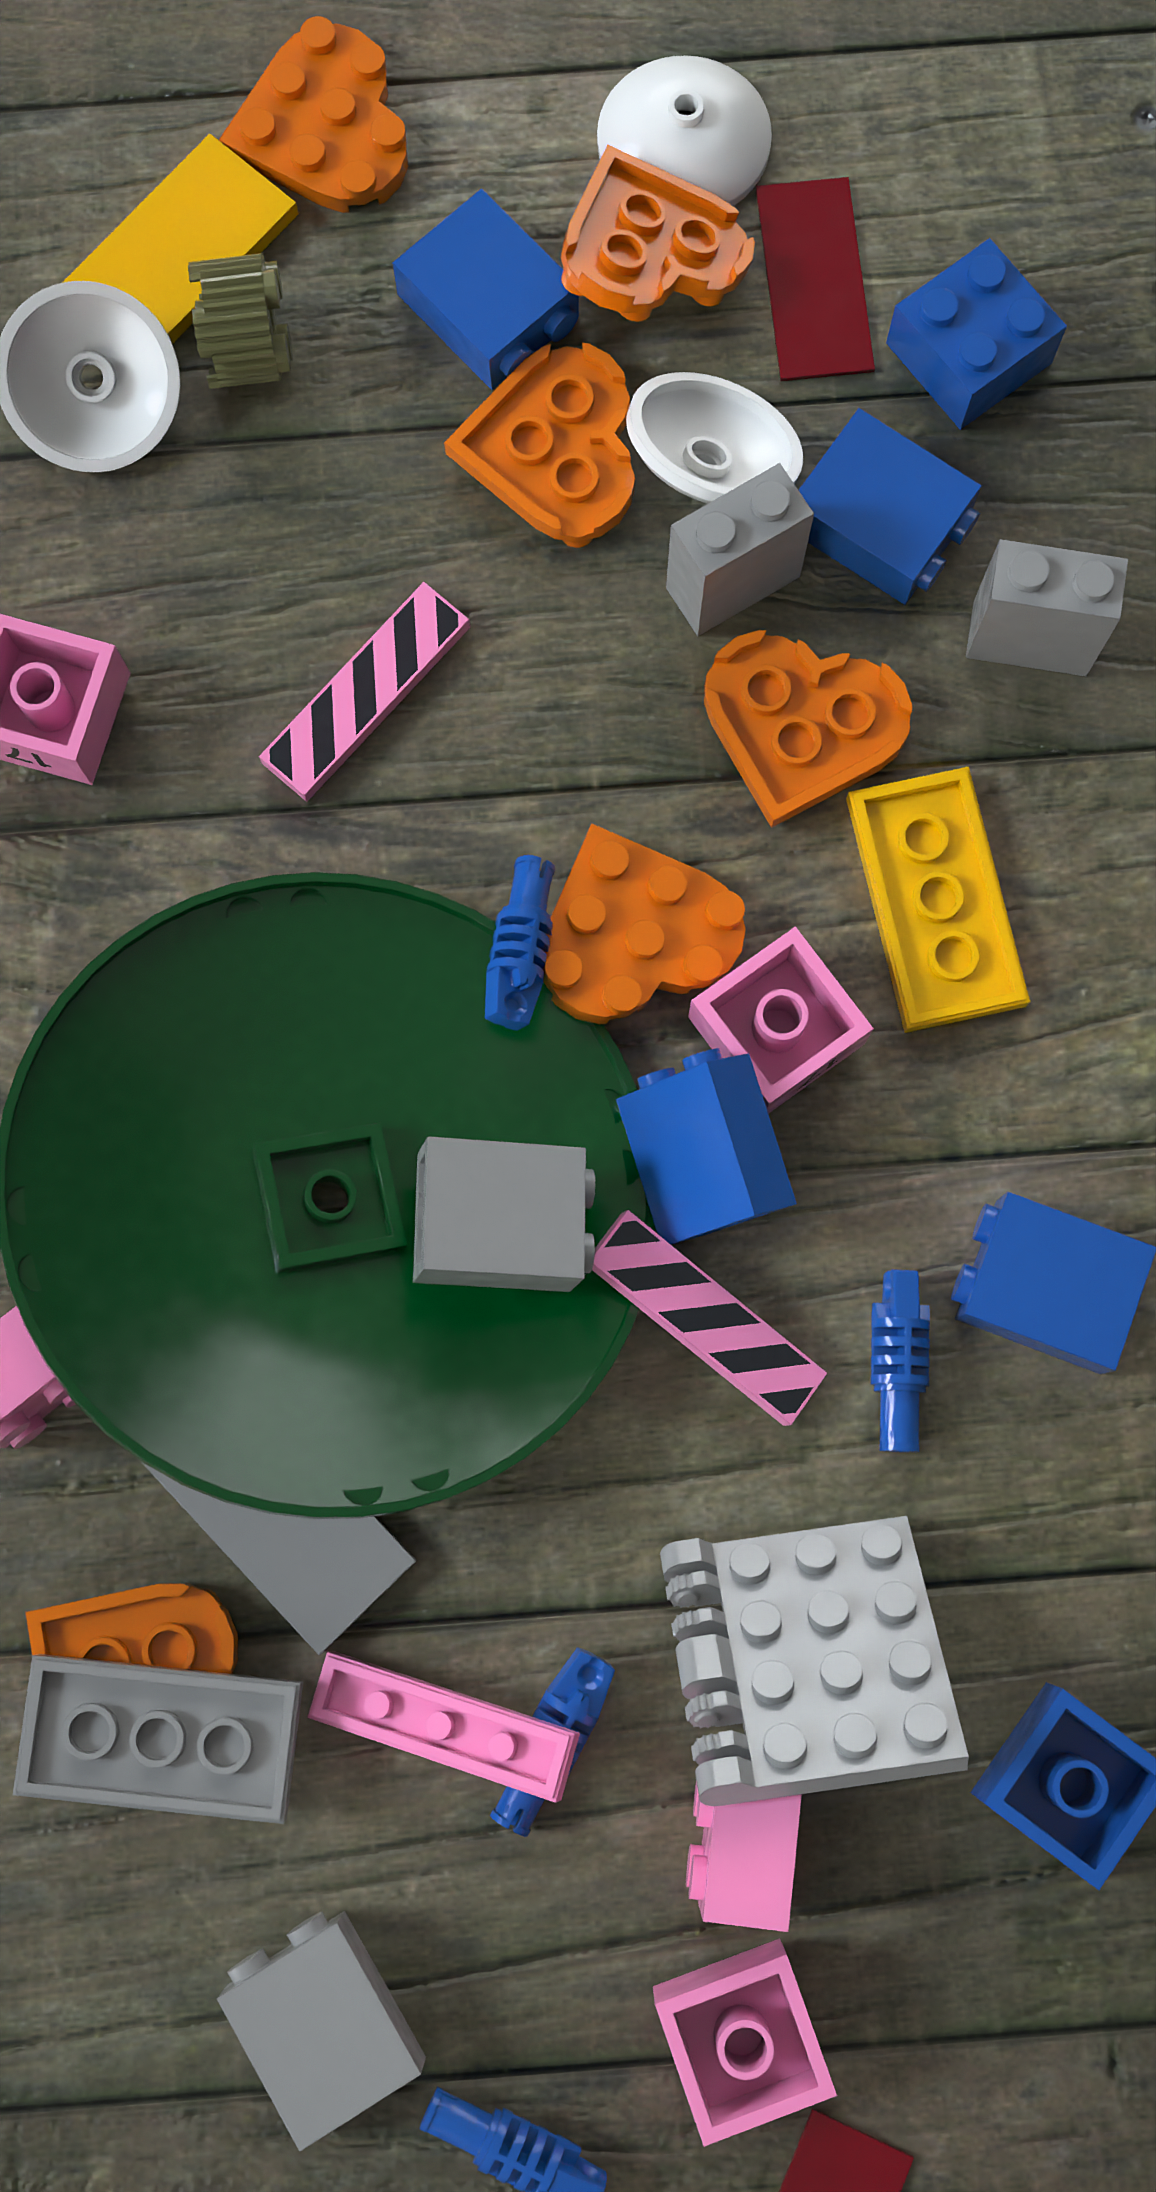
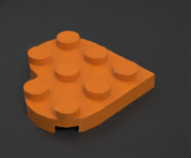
M321 16L307 19L302 24L300 32L295 33L278 50L219 139L221 143L261 175L322 207L342 213L349 212L348 206L365 205L377 198L379 205L385 203L401 187L408 169L405 125L395 113L385 106L388 98V87L383 49L360 30L338 23L332 24L329 19Z
M607 144L570 220L560 257L564 267L561 281L565 289L570 293L585 296L600 307L617 311L628 320L640 322L649 318L652 309L663 305L673 291L691 296L696 302L704 306H716L721 303L724 295L735 290L746 276L753 260L755 241L753 237L747 239L746 233L737 224L738 210L717 195Z
M582 343V349L566 346L551 350V344L543 346L524 359L444 442L445 453L535 529L554 539L562 540L570 547H584L593 538L601 537L621 522L631 506L632 497L635 492V475L631 466L630 452L619 439V436L626 427L627 412L630 406V397L625 384L624 371L610 354L589 343Z
M757 630L737 636L717 652L714 663L706 675L704 705L713 729L771 828L879 772L897 757L910 732L912 702L905 683L889 665L882 663L880 667L866 659L849 658V653H841L820 660L805 642L798 639L796 644L783 636L766 635L767 630Z
M591 823L551 916L553 930L552 935H547L550 938L549 951L545 952L547 959L543 968V982L553 994L551 999L557 1007L575 1019L596 1024H606L610 1019L628 1017L636 1010L639 1012L646 1006L657 989L676 994H687L691 989L706 988L715 981L718 982L725 977L742 952L746 930L743 920L745 913L744 902L739 895L729 891L725 885L707 873Z
M159 1583L25 1612L32 1655L46 1654L233 1674L238 1662V1634L229 1611L221 1604L216 1593L189 1583Z

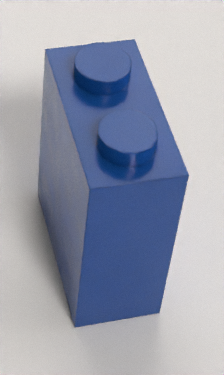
M482 188L392 262L397 295L491 390L503 382L531 354L551 340L558 342L567 336L579 317V296L570 293L563 286L561 281L563 269Z
M860 408L857 409L799 489V492L814 513L808 543L904 605L907 604L918 587L925 592L932 587L947 562L946 559L941 557L944 550L951 541L961 545L980 516V513L973 509L981 489L980 484Z
M715 1048L691 1055L682 1060L685 1068L684 1071L676 1074L675 1069L672 1067L646 1074L637 1079L640 1087L639 1090L616 1099L657 1234L670 1245L705 1236L797 1204L749 1053L722 1058L720 1048Z
M1007 1192L997 1199L994 1206L986 1203L980 1212L972 1236L973 1240L981 1242L974 1265L963 1264L952 1291L951 1300L960 1303L955 1320L1098 1374L1116 1371L1156 1253V1247L1011 1192Z

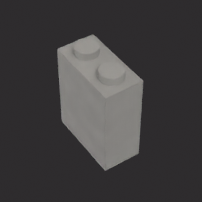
M781 463L776 464L671 525L666 589L697 636L800 578L814 513Z
M1000 539L973 602L966 658L1087 676L1121 618L1128 559Z
M427 1137L417 1154L413 1283L570 1292L584 1279V1273L592 1271L595 1255L594 1236L592 1233H585V1209L592 1207L595 1196V1173L593 1169H586V1148Z
M321 1911L288 1932L287 1936L291 1945L272 1957L268 1958L262 1948L237 1963L227 1971L232 1982L227 1984L217 1998L299 2151H302L421 2075L426 2060L423 2050L345 1911L327 1921Z

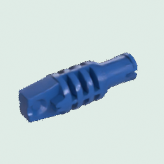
M523 855L515 860L509 904L504 906L497 914L496 930L492 939L493 946L489 955L490 962L486 971L485 1019L515 1031L522 1029L530 1023L544 981L543 968L547 959L545 952H548L550 947V938L547 935H552L553 922L546 910L555 865L546 860L542 863L541 871H539L541 857L534 855Z
M892 1269L883 1275L882 1303H872L871 1385L874 1386V1392L880 1393L879 1451L920 1452L919 1394L926 1393V1387H929L930 1309L929 1305H920L918 1271Z
M579 1647L576 1648L546 1689L532 1716L580 1733L569 1774L599 1719L615 1669L607 1661ZM507 1786L497 1806L491 1811L490 1816L503 1827L508 1829L511 1824L514 1826L513 1831L515 1833L528 1837L531 1831L530 1827L545 1799Z
M438 2086L436 2087L419 2129L474 2155L473 2164L478 2166V2171L486 2175L489 2173L495 2176L496 2180L504 2184L507 2182L520 2192L605 2191L606 2171L580 2157L581 2146L559 2134L555 2135L549 2132L543 2126L532 2124L530 2120L522 2116L514 2115L512 2111L506 2108L502 2110L495 2108L491 2114L444 2091V2089Z

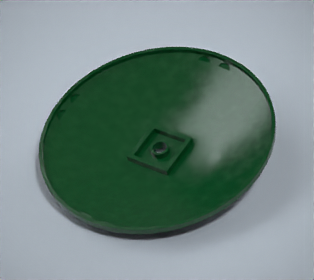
M310 872L271 875L231 883L192 896L156 913L119 937L78 974L58 997L35 1031L16 1070L3 1109L0 1125V1252L8 1285L25 1329L46 1366L73 1402L108 1437L144 1464L185 1487L225 1503L268 1514L308 1519H360L405 1512L447 1500L479 1486L525 1459L556 1434L588 1401L613 1366L633 1328L639 1308L593 1270L590 1273H584V1279L570 1292L413 1283L417 1154L427 1137L586 1148V1169H593L595 1173V1196L592 1207L585 1209V1233L593 1234L595 1247L619 1215L627 1210L657 1233L616 1101L617 1098L638 1089L620 1050L604 1024L575 1019L557 1007L551 999L553 994L544 982L529 1025L515 1031L485 1019L486 971L490 962L489 955L493 946V934L496 930L495 921L472 908L440 894L398 881L357 874ZM323 1182L335 1183L345 1191L347 1206L337 1213L323 1212L315 1206L312 1200V1189Z

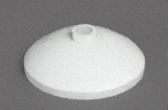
M698 56L665 57L646 63L630 72L614 87L607 97L600 113L597 130L599 159H601L608 144L711 192L732 206L744 199L759 182L768 163L772 137L767 108L753 85L729 66ZM680 111H690V112H693V114H691V115H682V114H680V113H678V112H680Z
M71 281L52 285L37 292L23 302L12 314L0 336V405L6 419L16 434L38 455L54 464L75 471H111L132 464L145 456L161 441L174 419L180 397L179 363L174 346L165 328L157 317L139 300L118 288L103 283ZM88 365L97 366L103 374V382L97 389H90L82 382V371Z
M675 372L656 376L648 380L633 395L626 418L627 430L632 444L647 467L662 481L680 493L708 504L778 463H781L793 483H796L803 466V451L800 440L785 417L770 403L752 391L728 380L707 374Z

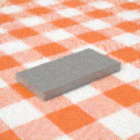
M141 1462L318 1655H321L417 1561L377 1516L360 1519H308L268 1514L225 1503L185 1487Z
M46 1654L32 1655L13 1795L284 1824L287 1821L303 1681Z

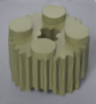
M263 253L188 262L190 283L201 282L202 294H199L200 300L195 301V309H192L200 358L212 357L215 366L209 368V375H207L209 389L281 381L282 372L291 371L290 361L293 360L288 323L277 324L275 309H281L280 299H283L278 261L265 262Z

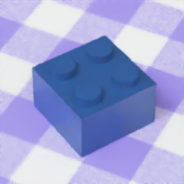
M989 238L895 305L886 344L961 430L1051 365L1067 325Z
M1046 1682L970 1793L1097 1890H1100L1156 1807V1758L1066 1690Z

